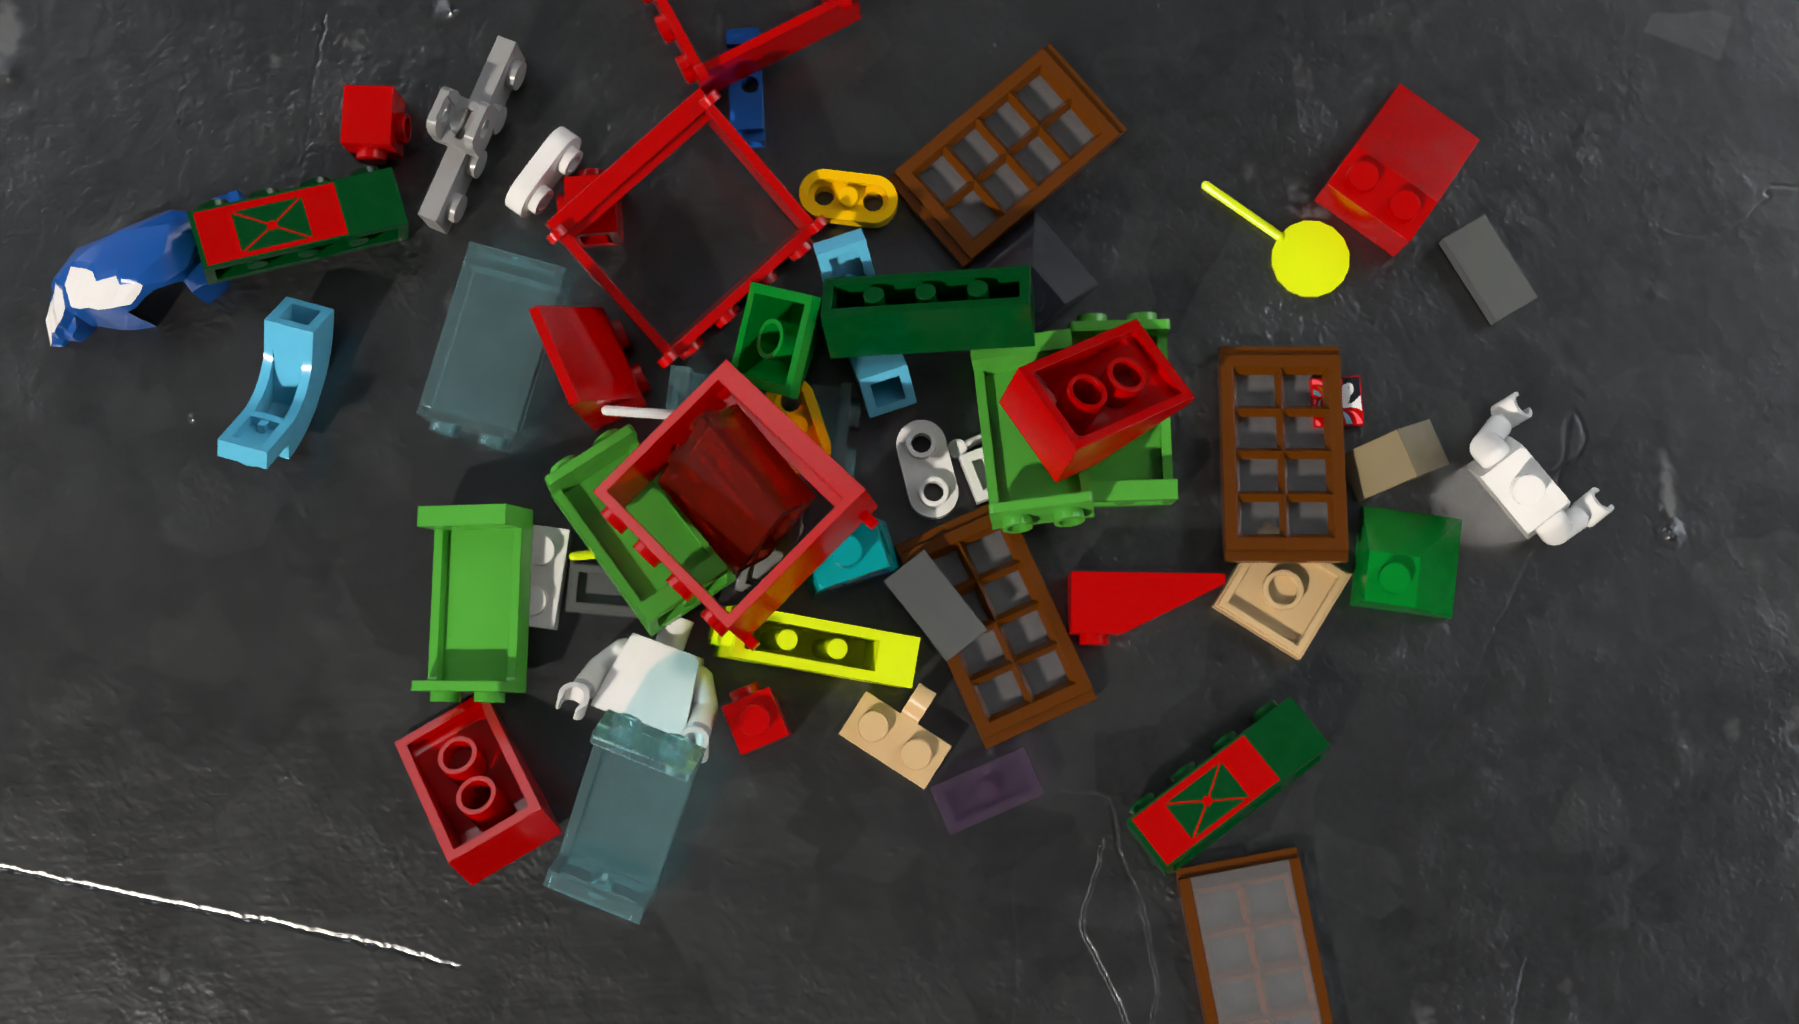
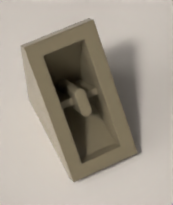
M1430 419L1396 429L1345 453L1346 481L1356 503L1450 465Z

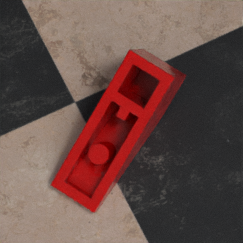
M1071 571L1067 575V633L1069 636H1079V645H1110V636H1119L1224 585L1225 573Z

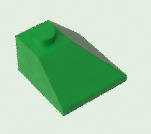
M751 282L732 365L758 389L797 399L816 351L819 335L823 327L820 317L822 298Z
M1361 506L1350 605L1451 619L1453 615L1462 519Z

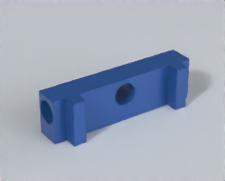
M760 28L726 29L727 51L761 35ZM761 69L729 85L730 123L751 148L766 147L763 71ZM749 83H754L758 86L757 90L753 93H747L743 88Z

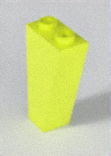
M737 605L723 607L730 613ZM775 611L752 634L760 643L752 651L730 630L721 637L709 626L708 644L714 645L713 657L898 688H912L920 637Z

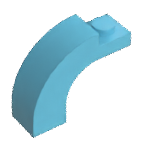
M861 228L813 244L823 282L827 278L875 275L866 238ZM903 354L847 357L869 418L917 403L908 366Z
M286 296L264 319V353L260 375L254 392L244 410L217 439L219 457L234 460L246 466L268 469L277 457L290 459L311 423L327 375L333 341L334 309Z

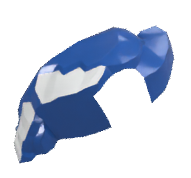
M235 190L217 196L212 200L225 199L229 203L243 200L245 197L242 192ZM169 209L75 249L54 276L51 283L53 296L50 298V306L46 317L50 346L64 347L70 341L82 342L90 337L98 326L119 330H139L157 327L128 313L135 309L152 291L169 284L184 281L193 294L209 305L228 289L232 280L208 285L187 212Z

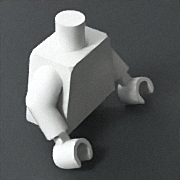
M1514 392L1491 406L1492 416L1470 443V453L1474 460L1467 464L1466 467L1526 539H1530L1537 533L1546 544L1560 545L1586 527L1590 528L1596 525L1613 511L1614 506L1611 504L1605 507L1600 504L1595 497V494L1600 490L1593 487L1569 508V499L1521 443L1508 436L1512 428L1532 417V409L1530 407L1524 411L1519 408L1516 402V397L1519 396V393Z
M680 617L659 631L655 640L636 633H632L629 639H617L593 657L573 682L564 684L560 688L555 705L556 709L558 710L564 701L574 700L579 705L575 710L573 719L581 720L585 716L589 699L593 698L591 703L593 707L678 738L679 759L683 758V752L687 747L697 746L701 749L700 763L706 762L709 756V737L714 726L719 704L713 675L704 667V659L684 652L694 622Z

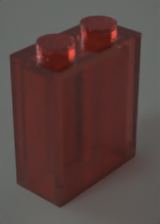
M738 404L717 412L711 408L697 416L689 427L692 433L683 444L679 445L668 456L667 461L670 465L658 480L659 485L734 575L767 559L816 497Z

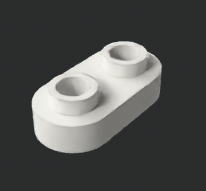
M564 126L555 129L511 185L505 199V205L522 218H526L532 213L535 215L541 214L551 202L554 194L552 189L562 175H571L580 164L583 157V152L579 150L581 138Z
M915 420L909 422L901 429L896 441L897 456L911 508L919 516L929 520L941 519L952 512L958 500V486L946 438L940 427L931 421ZM918 436L928 438L931 443L930 449L924 453L915 451L911 445L914 438ZM930 484L940 486L943 490L941 499L938 501L928 500L923 492L926 486Z

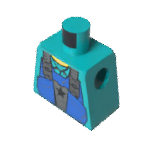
M877 519L879 524L873 530L862 523L805 580L811 600L887 575L901 568L885 521Z

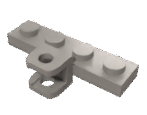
M498 35L470 98L461 96L455 89L443 86L426 121L427 132L434 141L448 146L418 212L421 219L432 229L448 234L452 223H458L463 217L468 201L465 194L472 178H479L485 168L487 161V151L485 149L492 134H498L505 123L507 116V107L505 105L512 89L518 90L523 83L527 70L526 59L515 41Z

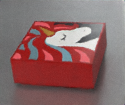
M1360 376L1341 377L1344 429L1361 428L1365 424ZM1310 378L1307 381L1309 406H1323L1322 378ZM1310 417L1311 431L1324 430L1323 417Z

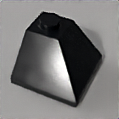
M1033 211L962 269L1030 265L1035 302V333L1043 332L1099 285L1036 211Z

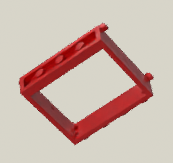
M642 0L645 5L652 1L654 2L659 15L653 17V20L665 44L667 45L673 41L676 43L681 55L675 57V61L687 84L689 85L696 81L699 88L706 95L714 88L719 91L861 19L859 0H821L823 4L702 63L668 0Z
M698 88L544 224L551 231L545 238L551 245L559 240L662 355L656 362L663 369L668 367L677 357L683 362L693 355L704 344V341L700 338L702 333L714 323L719 329L722 328L741 311L737 302L749 292L751 282L770 286L778 278L774 269L787 257L794 263L807 253L815 243L810 237L819 232L828 223V220L822 214L814 221L719 111L714 103L721 95L715 88L707 95L701 88ZM708 123L798 229L674 340L667 344L576 242L575 238L704 124Z
M727 359L593 491L606 505L600 514L620 534H623L629 528L639 538L633 545V548L654 568L662 562L672 572L666 579L669 585L687 602L696 596L706 606V609L700 616L721 637L730 630L752 651L760 645L752 634L862 523L871 530L879 524V521L871 515L878 508V505L866 489ZM726 406H729L834 506L730 613L626 508Z

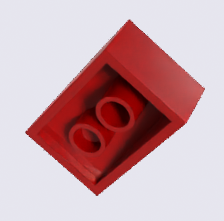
M1399 84L1314 201L1394 257L1416 234L1480 139L1408 88Z
M537 305L528 309L569 405L594 431L626 418L603 415L601 408L604 405L649 408L644 393L651 391V387L640 363L633 366L630 365L624 348L632 344L620 318L611 321L604 308Z
M1135 319L1019 367L999 403L1057 483L1098 464L1190 404L1195 396L1140 322Z
M473 696L394 742L448 864L471 886L562 833L544 793L493 703L474 702Z

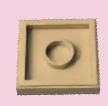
M1265 521L1261 524L1256 534H1280V529ZM1238 563L1211 607L1295 660H1301L1352 574L1335 563Z

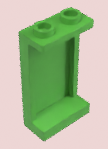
M1155 312L1130 313L1127 315V320H1107L1106 314L1086 313L1078 315L1077 321H1071L1067 326V329H1071L1072 344L1074 345L1137 319L1168 360L1167 334L1170 331V319H1157V313ZM1170 417L1089 468L1094 507L1172 505L1178 500V479H1173Z
M1070 328L1035 333V346L970 350L989 499V516L993 530L1002 529L1003 532L1010 534L1023 533L1031 530L1035 524L1054 522V525L1058 527H1072L1082 524L1085 518L1095 517L1089 468L1056 483L999 403L1019 367L1073 345Z
M627 424L619 430L612 428L605 431L594 441L591 448L577 457L569 455L559 460L551 468L550 474L545 477V481L554 502L652 637L702 602L696 596L689 602L680 596L666 581L672 572L662 562L654 568L633 548V545L639 538L629 528L623 534H620L600 514L606 505L593 491L640 445L637 432L631 424ZM661 472L626 506L628 511L712 596L736 581L734 562L723 548L718 551Z
M510 504L418 506L417 527L433 529L435 532L427 680H412L411 691L430 692V702H461L462 692L474 693V702L505 703L506 693H526L533 509Z

